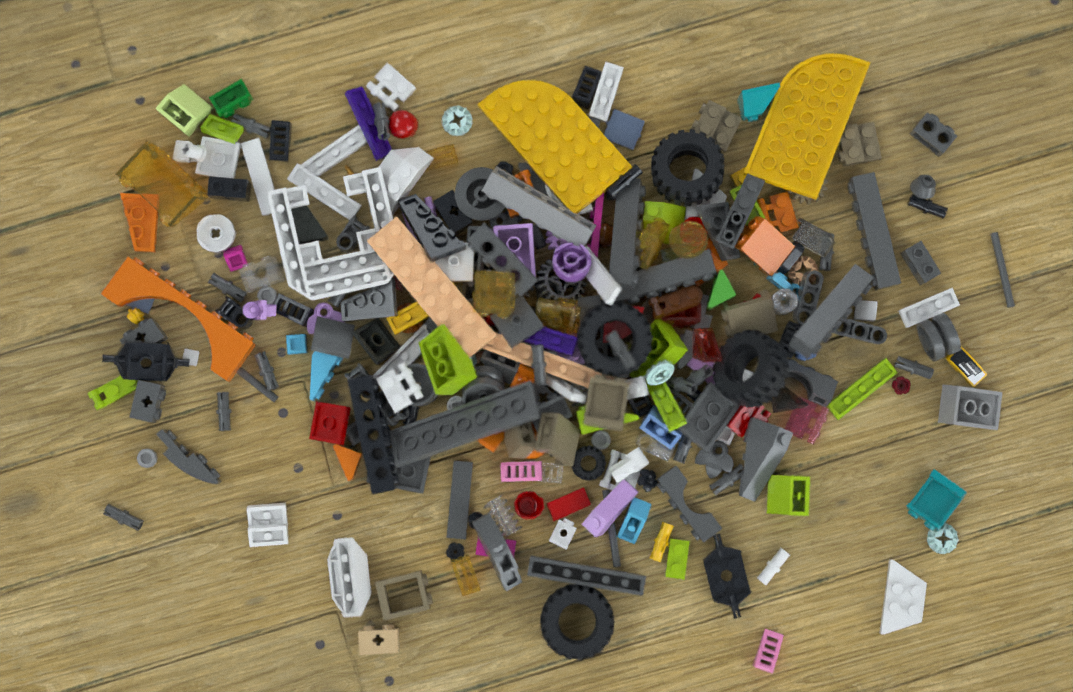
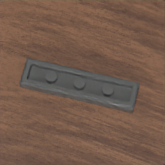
M454 461L446 538L466 539L473 462Z

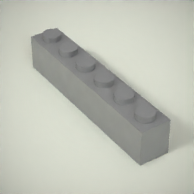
M497 166L482 189L487 197L500 201L504 207L517 211L521 217L534 221L538 227L549 230L555 237L573 243L574 246H579V244L585 246L596 227L594 223L577 213H573L567 207Z

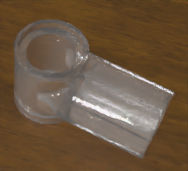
M647 433L639 434L635 440L637 447L666 462L671 458L675 448L669 449ZM643 437L650 439L647 447H642L640 444V440Z

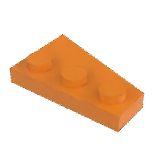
M120 193L134 251L155 253L159 196Z

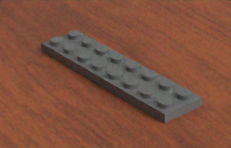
M528 381L390 430L389 434L395 466L399 468L541 418L533 383Z

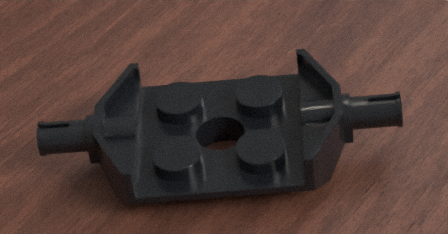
M125 340L117 354L102 355V362L114 363L121 377L127 380L167 382L177 366L189 367L190 359H178L169 342L167 344L128 342V340ZM148 358L152 361V364L149 367H144L140 363L142 359Z
M721 533L713 535L715 549L703 559L712 599L716 603L728 605L732 609L733 619H736L737 616L740 618L742 616L739 604L752 593L741 555L742 552L741 550L725 547L722 542ZM724 570L731 572L732 576L728 581H724L721 578V573Z

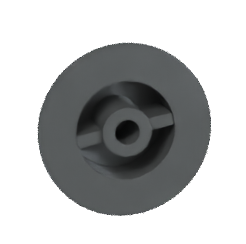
M485 167L473 168L464 173L456 184L455 200L457 206L464 215L471 219L479 221L490 220L498 216L505 208L500 201L487 197L482 191L493 169Z

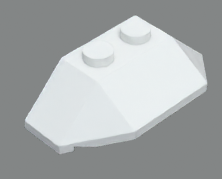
M419 147L391 150L379 166L382 170L392 216L399 208L398 200L407 197L434 159Z
M352 537L335 539L327 559L332 599L342 611L343 617L361 616L371 595L367 554Z

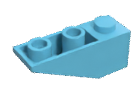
M314 351L311 362L310 400L315 401L316 398L318 400L321 398L325 391L323 386L326 382L329 383L334 376L333 369L336 365L339 366L344 358Z

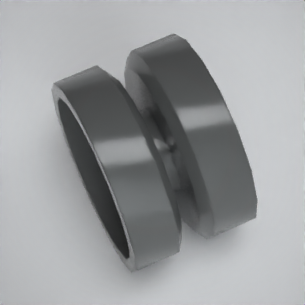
M945 313L934 316L932 322L927 319L917 323V333L922 347L933 362L944 358L945 352L948 355H952L961 350L960 339L955 326Z
M417 363L407 365L408 369L410 368L413 372L412 376L415 382H420V387L422 388L420 391L423 394V397L418 400L414 394L409 396L413 402L411 405L421 407L434 402L439 395L435 394L426 365ZM405 379L401 381L405 390H408L410 387Z
M490 366L474 367L477 377L463 387L462 402L466 404L505 390L502 373Z

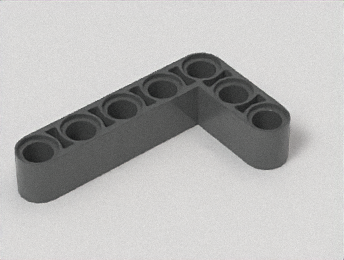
M807 271L802 276L792 316L793 321L802 326L816 311L823 284V276L818 271ZM811 274L816 276V282L813 285L809 282ZM806 293H810L812 297L809 303L804 301ZM804 311L807 314V318L804 322H801L799 315ZM847 318L841 319L843 321V329L841 331H835L834 329L831 331L833 334L873 344H882L887 339V332L884 328ZM857 326H860L862 332L856 336L854 330ZM878 330L880 337L875 341L873 333Z

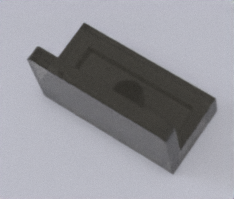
M799 217L797 221L800 227L792 237V240L798 241L803 247L825 258L835 244L832 235Z

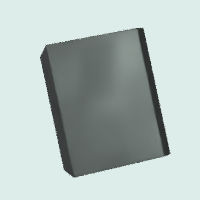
M379 318L352 332L376 365L382 363L401 348Z

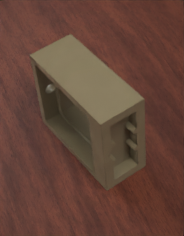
M422 570L375 582L384 621L429 610L431 608L430 605L433 604L431 593H427L426 585H428L427 575L423 574ZM417 577L423 605L392 613L386 585Z

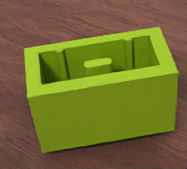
M772 475L768 480L766 513L809 516L810 477Z

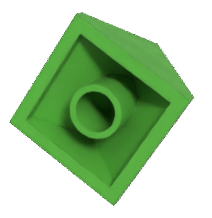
M719 270L715 276L706 311H710L736 296L723 270Z

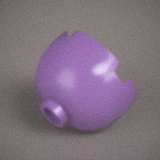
M573 243L562 244L554 252L552 266L560 279L567 282L580 281L587 276L590 270L591 255L589 250L581 244L579 246H574Z

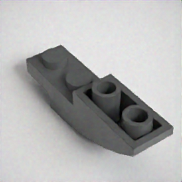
M747 173L715 242L734 249L765 183L764 180Z
M703 294L702 302L694 307L696 315L691 318L690 328H693L692 331L685 330L684 334H680V338L688 351L678 360L676 369L683 368L692 359L707 335L712 320L711 315L705 314L709 295Z
M161 429L156 434L169 448L163 454L180 470L207 483L220 484L222 482L219 479L221 475L214 468L211 469L206 464L208 460L201 453L199 455L198 453H192L189 456V450L183 444L179 445L175 440L177 436L170 429L168 431Z
M490 513L473 521L472 524L486 555L489 556L503 589L508 591L522 583L516 561Z

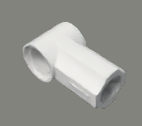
M639 447L608 469L617 483L649 464V461Z

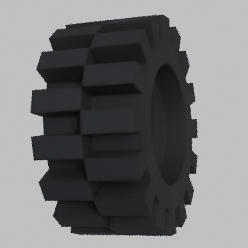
M788 321L779 341L789 358H792L796 351L788 345L802 327V325L792 321Z
M581 447L576 451L574 464L571 466L577 477L583 480H595L605 470V456L596 447ZM587 455L594 457L596 460V466L591 471H586L581 466L582 458Z

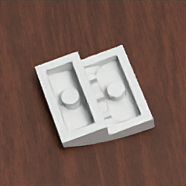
M286 503L247 506L250 547L289 543Z

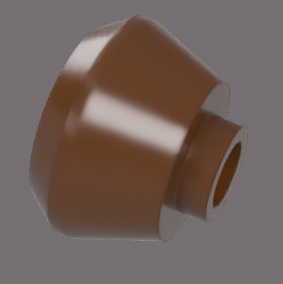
M604 222L600 228L599 246L606 248L612 246L613 225Z

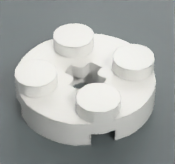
M219 214L204 217L199 222L196 230L199 244L207 251L215 253L227 250L233 244L236 236L233 223L225 216ZM213 229H220V236L212 238L213 233L211 231Z

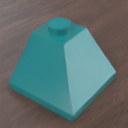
M780 83L742 90L737 98L742 121L754 122L759 120V117H761L778 91Z

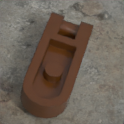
M689 286L661 297L651 298L648 300L650 308H653L654 312L652 314L654 319H661L699 305L702 302L703 294L699 287ZM665 304L666 308L661 309L660 305Z

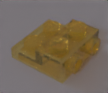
M656 217L652 223H648L646 229L642 230L639 240H641L639 247L644 249L640 256V260H642L640 267L648 270L658 258L670 226L661 218Z
M477 270L475 272L473 312H478L479 316H489L490 313H495L500 318L509 317L515 311V273Z
M559 297L558 301L538 299L536 316L545 328L572 336L574 333H578L579 322H576V318L580 317L581 307L578 306L577 300Z

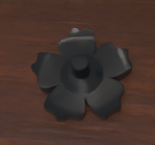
M642 469L637 483L639 486L643 485L645 492H651L657 486L656 484H658V481L655 479L657 476L653 470Z

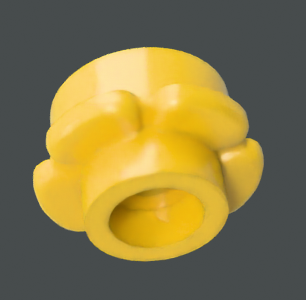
M140 309L128 310L127 318L134 324L138 325L145 319L143 317L144 313Z

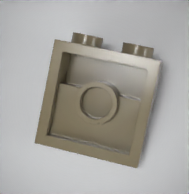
M709 100L707 104H702L699 111L702 115L699 121L695 119L691 129L695 130V133L698 134L700 132L706 133V138L712 137L715 140V145L719 144L721 151L725 153L742 117L725 110V107Z
M874 122L859 125L852 124L845 127L839 142L840 151H838L839 162L843 163V167L882 159Z

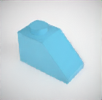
M634 497L627 509L617 537L635 544L647 520L651 504Z

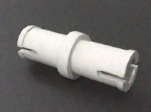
M780 547L772 560H768V565L757 578L767 586L775 573H779L781 570L779 568L790 557V554Z

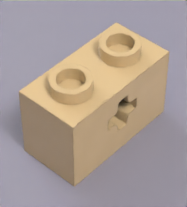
M394 624L382 625V628L375 629L374 625L363 626V629L358 631L359 655L399 653V627L394 628ZM378 634H380V638H384L380 644H378L377 640H374Z

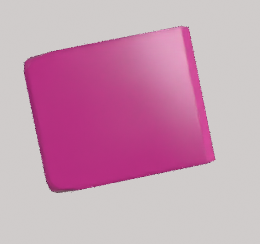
M237 245L223 251V256L230 272L248 266L242 245Z

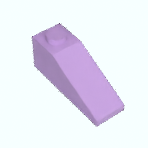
M623 479L590 513L582 525L595 537L603 535L637 495L638 491Z

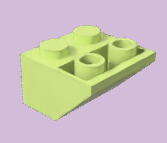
M183 84L167 94L155 109L190 137L214 108Z

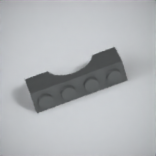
M787 359L789 361V368H787L788 377L794 378L803 384L809 401L826 407L832 400L838 381L829 375H822L816 372L811 367H804L793 359Z
M677 466L672 467L657 478L659 482L656 484L663 494L665 492L670 497L668 502L674 510L676 508L679 509L681 512L679 517L685 525L689 524L692 527L691 534L697 541L705 542L722 529L710 512L698 514L687 507L683 492L688 481Z

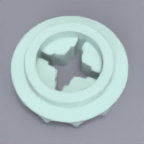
M459 105L451 106L444 112L442 124L449 134L461 136L470 130L472 116L464 107ZM453 114L458 118L462 117V120H460L461 127L456 123H452L454 120Z
M658 361L656 365H652V368L647 370L645 375L647 383L650 385L664 383L673 374L674 365L671 361Z
M946 523L939 532L934 529V531L929 530L927 534L929 547L939 554L950 553L956 548L959 540L957 531ZM943 532L946 537L950 538V540L944 541V544H942L941 540L935 539V537L942 536Z

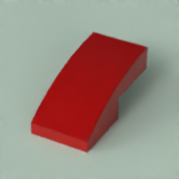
M583 487L548 502L546 505L553 521H556L590 506L591 503Z

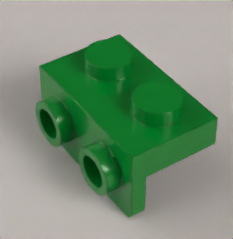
M242 79L209 97L220 118L232 116L235 110L240 107L245 108L249 106L251 101L254 100Z

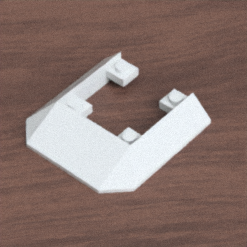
M381 167L343 177L347 197L366 193L374 229L356 232L360 251L322 259L318 241L301 245L298 242L291 209L310 205L306 186L302 185L288 189L281 188L267 191L289 287L313 301L390 282L394 273L367 242L368 239L393 220Z

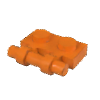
M788 191L769 196L770 204L768 205L765 204L764 198L757 200L766 220L772 226L777 227L780 233L799 228ZM768 211H773L774 221H770Z

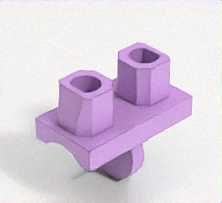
M267 300L247 302L244 304L242 312L247 318L266 320L267 317L276 316V304H267Z

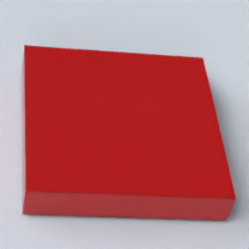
M316 401L309 439L344 445L351 407Z

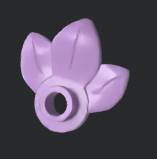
M325 302L319 303L314 309V314L308 318L307 331L309 334L314 333L317 316L344 323L345 321H342V314L333 310L330 304ZM326 309L327 315H321L320 310Z

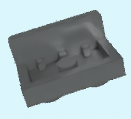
M556 393L548 397V402L542 405L541 402H537L540 417L542 413H560L566 419L572 417V413L563 395L559 396ZM541 418L532 421L537 433Z

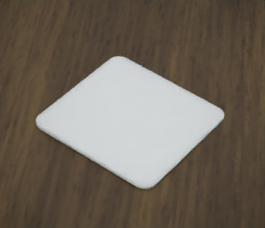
M185 349L183 359H190L189 365L197 366L199 351Z

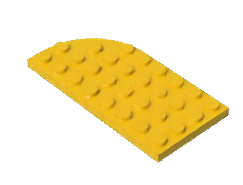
M830 53L808 58L791 69L782 80L776 92L744 175L746 176L748 173L764 180L765 183L817 200L870 67V62L845 54Z
M536 80L512 82L498 88L478 103V107L559 201L573 213H579L615 183L621 174L624 175L632 168L630 163L575 101L563 90L552 84Z

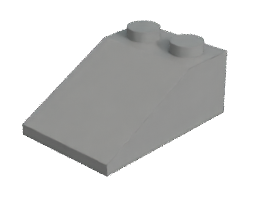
M942 385L938 423L998 430L1003 392Z

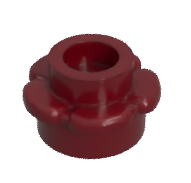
M899 376L892 382V388L896 394H907L910 391L911 383L909 379Z

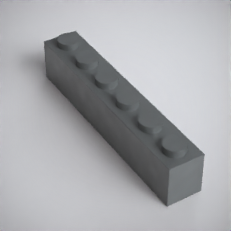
M875 172L851 177L849 183H847L849 194H852L853 212H856L858 217L856 226L862 234L860 242L862 249H865L867 255L865 263L867 268H870L871 275L874 277L870 284L874 286L875 290L901 284V279Z
M636 178L629 188H625L616 196L609 274L620 286V291L635 292V285H638L639 275L636 273V269L640 266L638 249H641L642 246L641 237H639V233L643 231L641 214H644V203H642V197L646 196V187L642 185L640 178Z
M710 249L637 271L639 282L638 285H635V292L620 291L614 302L634 304L643 297L653 298L658 296L659 292L665 291L669 293L677 290L676 287L682 285L689 287L694 285L695 281L713 279L717 272Z
M855 264L794 335L788 346L807 360L812 354L816 356L822 348L820 344L822 342L827 343L833 335L831 331L833 329L836 331L843 323L841 319L843 317L846 319L853 311L851 307L853 305L856 307L863 297L861 295H866L872 288L870 283L874 277Z
M530 555L527 576L640 596H643L646 576L533 555Z

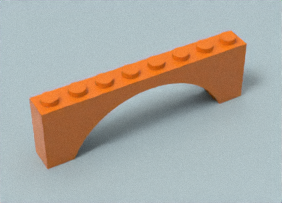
M127 257L101 295L119 307L142 299H162L179 304L191 311L201 322L208 335L212 351L211 370L230 382L255 348L256 344L252 342L254 338L245 332L243 335L237 332L238 327L231 322L226 324L221 321L223 317L215 311L210 313L205 310L207 307L199 300L196 303L192 301L189 293L183 289L180 292L174 288L176 285L167 278L165 281L160 279V274L154 269L150 268L147 270L144 268L145 263L138 258L131 259Z

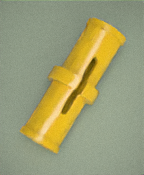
M662 522L657 538L654 539L655 544L649 557L650 559L661 562L666 546L669 545L668 540L674 527L673 525Z

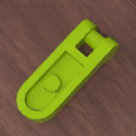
M119 376L103 386L90 391L88 396L90 399H93L94 407L98 411L134 392L138 380H127ZM102 393H104L107 397V399L103 401L99 396Z

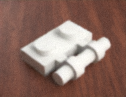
M388 63L375 76L379 81L378 85L371 81L366 85L374 97L377 96L384 102L387 108L390 107L394 112L399 108V105L395 103L397 98L404 103L416 90L415 86ZM385 87L392 92L390 96H387L382 91Z
M405 362L398 366L401 371L399 375L392 369L376 379L395 413L413 403L409 397L414 394L417 400L423 397L420 391L422 388L419 383L415 382L412 376L413 372L410 368L408 369ZM404 379L410 387L408 390H405L401 382Z

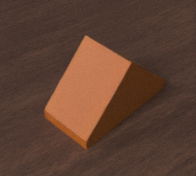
M339 444L333 445L347 480H354L363 454Z

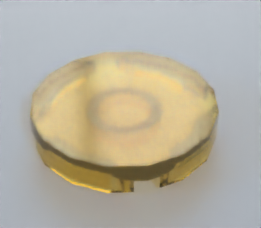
M685 221L672 229L669 235V243L672 251L677 256L694 258L705 251L708 245V235L700 223Z

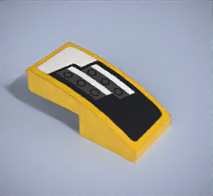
M961 347L959 352L945 357L953 369L959 372L973 388L987 376V373L963 347Z

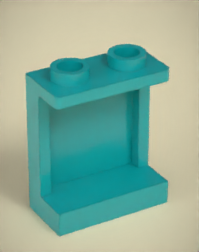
M933 469L927 481L912 501L906 505V508L909 510L907 513L915 519H918V517L925 522L924 525L931 531L936 529L939 532L964 499L967 491Z

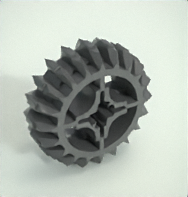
M550 259L545 261V264L540 266L541 270H538L536 273L539 276L536 282L539 285L536 286V289H541L542 292L539 293V296L544 295L546 297L544 302L550 300V306H554L556 303L557 308H561L562 305L567 308L570 304L574 305L577 298H581L580 294L585 293L582 287H585L587 283L582 281L583 279L576 282H567L560 279L557 275L549 278L548 274L553 269ZM573 287L571 295L564 296L566 288Z

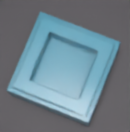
M306 334L286 335L288 355L307 353Z

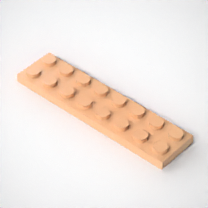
M395 217L367 240L368 244L438 327L441 324H445L469 358L496 337L492 329L435 261L430 262L424 248L398 217Z

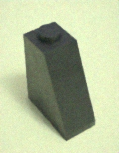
M308 206L291 209L299 245L329 240L328 235Z

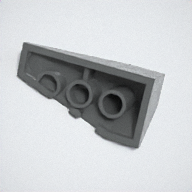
M751 417L744 436L746 451L742 457V460L745 462L744 471L741 472L739 496L754 502L757 500L787 452L793 435L792 432Z

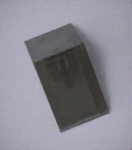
M786 386L779 389L780 393L776 397L773 396L771 398L773 413L806 408L808 406L804 400Z

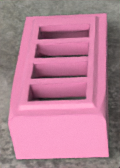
M542 461L501 462V481H542ZM532 465H535V477H532ZM509 466H511V478H509ZM516 466H519V477H516ZM524 466H527V477H524Z
M768 629L764 630L753 662L754 667L773 673L784 635ZM767 636L777 639V642L767 640ZM765 643L774 646V650L766 648ZM763 651L772 654V657L762 655ZM761 659L769 661V665L761 663Z

